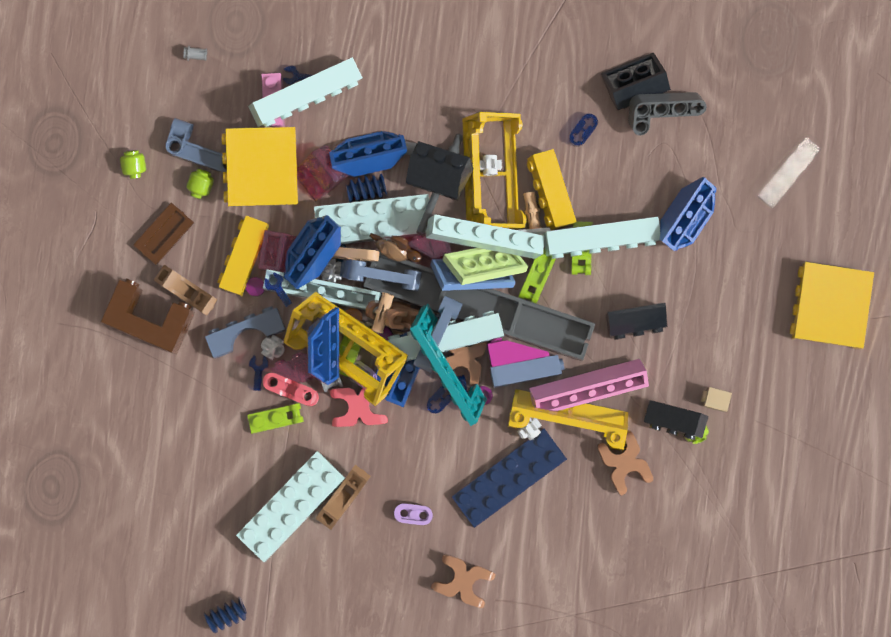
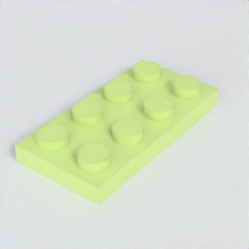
M481 248L444 254L443 257L444 263L461 285L524 273L528 268V265L518 255Z

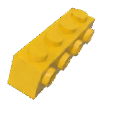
M554 149L534 154L527 158V167L529 172H532L533 186L538 191V201L541 209L544 210L546 226L553 231L576 223L577 221Z
M249 216L241 219L238 230H240L239 235L234 237L231 244L233 251L231 255H227L224 263L226 266L225 272H221L217 283L220 284V289L241 297L243 296L247 281L268 230V223Z

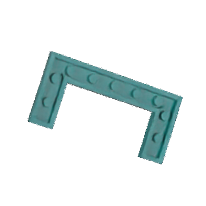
M429 304L421 307L410 327L411 335L419 342L421 351L430 360L433 371L440 376L443 387L450 392L453 403L458 405L462 418L472 426L478 422L487 398L478 384L471 386L468 394L431 336V332L438 319Z

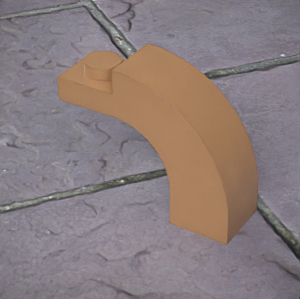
M163 265L154 279L155 282L206 316L214 308L217 301L216 298L166 265Z
M355 465L334 495L322 508L316 519L332 530L371 476Z

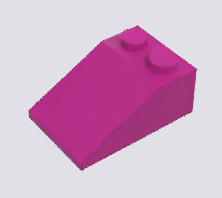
M502 338L493 339L490 341L491 344L487 345L491 367L549 357V352L507 340L502 341Z

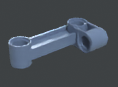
M175 118L166 142V150L170 155L222 173L226 172L225 164L222 163V153L188 142L194 124ZM179 143L180 148L174 152L171 151V145Z
M350 259L343 260L341 264L340 277L356 281H363V278L367 277L401 283L402 289L419 291L422 272L406 269L404 274L366 267V262Z
M447 296L443 298L438 312L441 317L432 334L438 346L450 320H456L463 305ZM420 349L413 365L432 373L431 362L427 356L423 355Z

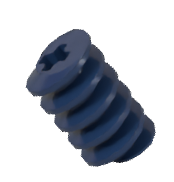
M382 174L379 175V180L376 179L375 175H372L371 181L365 176L364 182L357 178L356 184H354L352 179L349 180V185L346 184L349 203L353 202V198L360 202L361 196L367 201L368 195L371 196L372 200L375 199L376 194H378L379 198L383 197V192L387 195Z
M240 596L238 597V603L233 599L231 600L230 607L225 602L223 610L219 606H217L216 613L210 609V616L204 612L206 622L215 634L218 633V627L224 630L225 624L228 627L232 626V621L238 624L239 617L245 621L247 614Z

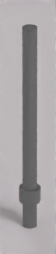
M456 134L448 151L459 154V146L463 139L461 134ZM432 192L416 231L417 234L424 235L428 219L433 213L439 194Z

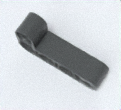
M696 92L639 94L633 96L630 100L628 123L634 133L641 136L649 131L651 118L699 116L706 111L707 106L700 94Z

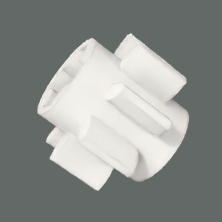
M484 155L483 160H480V171H483L484 176L498 175L497 170L502 169V161L497 160V155Z
M331 259L321 273L322 279L332 283H336V280H341V262Z
M272 335L271 338L266 337L261 344L263 349L261 354L271 360L274 357H280L285 350L282 345L283 340L275 335Z
M530 418L529 423L517 432L522 439L527 437L530 441L541 433L538 428L542 425L538 419Z

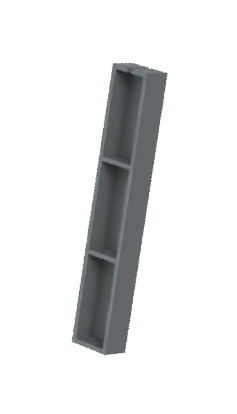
M379 253L378 262H371L370 268L402 274H404L405 269L422 272L419 291L402 289L401 283L367 277L363 286L365 289L377 291L381 294L384 292L394 295V299L418 307L429 304L432 311L439 313L438 310L443 298L447 296L463 304L456 318L463 322V318L475 316L476 319L483 317V313L494 311V314L499 313L505 336L579 361L584 360L589 345L584 342L585 340L590 341L595 323L494 289L442 291L431 268L407 260L394 261Z

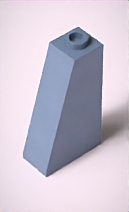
M555 355L491 367L490 373L493 388L561 375V370H565L563 359H559V356Z

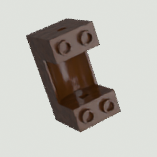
M126 278L125 281L119 280L101 322L177 355L195 314L191 310L192 307L181 301L178 304L172 303L163 326L160 327L132 315L143 290L138 288L140 284Z

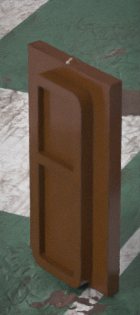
M171 202L135 242L134 246L157 265L194 222Z

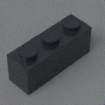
M650 400L644 422L650 424L649 428L660 431L661 428L667 429L666 433L677 436L679 432L684 434V438L695 440V437L703 438L709 416Z

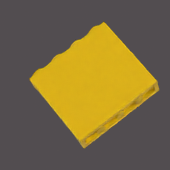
M295 127L225 129V133H222V145H226V153H222V163L226 164V172H223V183H227V191H224V203H228V207L297 205Z
M809 262L803 263L798 269L800 285H797L795 290V296L798 299L792 311V315H795L794 323H791L790 326L792 339L863 349L874 272Z

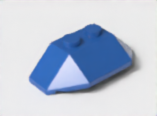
M380 131L346 139L334 150H331L329 155L332 169L356 177L391 169L408 151L404 135Z
M701 177L682 188L660 220V241L673 251L693 244L714 213L717 188L705 177Z
M325 215L308 220L287 250L284 278L296 289L319 277L341 246V227L330 216Z
M338 307L326 313L308 329V373L326 385H330L339 378Z
M407 332L401 334L400 337L408 336ZM415 359L405 362L385 397L386 401L404 408L420 368L413 365ZM394 372L387 377L386 382L384 384L385 386L388 385ZM377 375V380L380 382L381 377Z

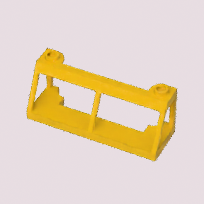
M478 112L462 118L464 156L470 157L474 168L465 185L466 221L512 230L525 228L526 215L522 210H518L515 135L522 129L521 115ZM503 121L505 172H498V175L495 176H505L507 224L491 223V218L487 216L486 209H481L480 177H484L483 172L480 173L479 134L483 133V127L486 122Z
M317 292L313 293L292 311L283 343L295 350L308 348V332L302 329L305 320L313 321L317 317L321 318L337 306ZM339 308V332L351 339L343 355L339 354V370L365 387L364 398L376 406L387 396L408 355ZM295 319L300 320L298 326L292 331ZM354 342L377 357L375 365L378 368L377 375L381 377L380 382L346 359ZM394 372L388 385L385 386L384 384L386 382L387 377Z
M515 389L507 427L523 428L529 423L531 417L604 432L603 437H606V441L612 449L624 450L628 431V412L586 403L554 412L533 407L530 392Z

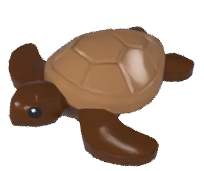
M373 233L369 235L376 241L375 245L380 253L391 260L399 262L409 260L417 263L422 258L418 251L411 249L408 245V240L392 235L390 239H382V237Z

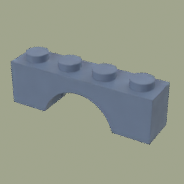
M271 306L263 309L262 314L257 316L250 314L244 317L242 322H230L226 324L227 328L213 329L208 332L209 335L205 336L213 358L216 359L233 352L235 339L245 330H260L267 337H271L286 331L279 310L277 308L273 309Z

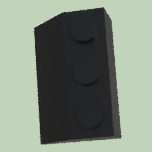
M654 52L601 73L610 98L617 110L629 107L630 100L635 95L662 94L671 90L667 73Z
M418 141L410 156L406 184L458 201L474 168L470 157Z
M666 303L611 311L605 315L609 337H614V340L624 339L627 334H633V337L645 335V331L651 330L652 334L663 332V328L668 327Z

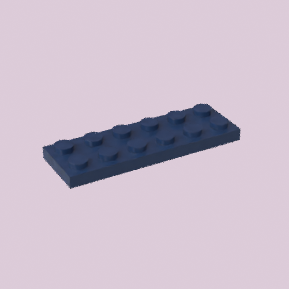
M544 428L538 436L530 441H526L453 495L452 498L475 528L566 461L567 458Z

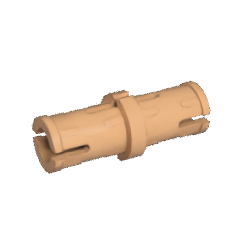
M535 192L524 193L525 215L528 218L529 229L541 228L539 220L540 209L537 207Z
M382 292L379 307L375 310L376 317L371 328L372 331L383 333L387 312L390 310L394 295Z

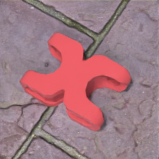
M268 373L263 378V386L267 390L310 407L316 405L319 401L317 391L275 373ZM273 379H277L278 384L275 387L271 386V381ZM311 392L312 398L309 401H305L304 395Z
M339 388L330 391L332 398L344 399L349 406L345 416L335 417L332 420V426L334 427L354 426L359 418L366 425L388 423V418L385 415L373 414L370 411V402L364 398L366 388H362L358 396L355 390L351 388Z

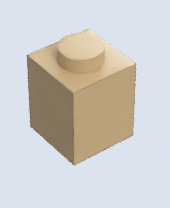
M708 387L707 391L703 390L701 402H704L703 407L727 412L732 393Z

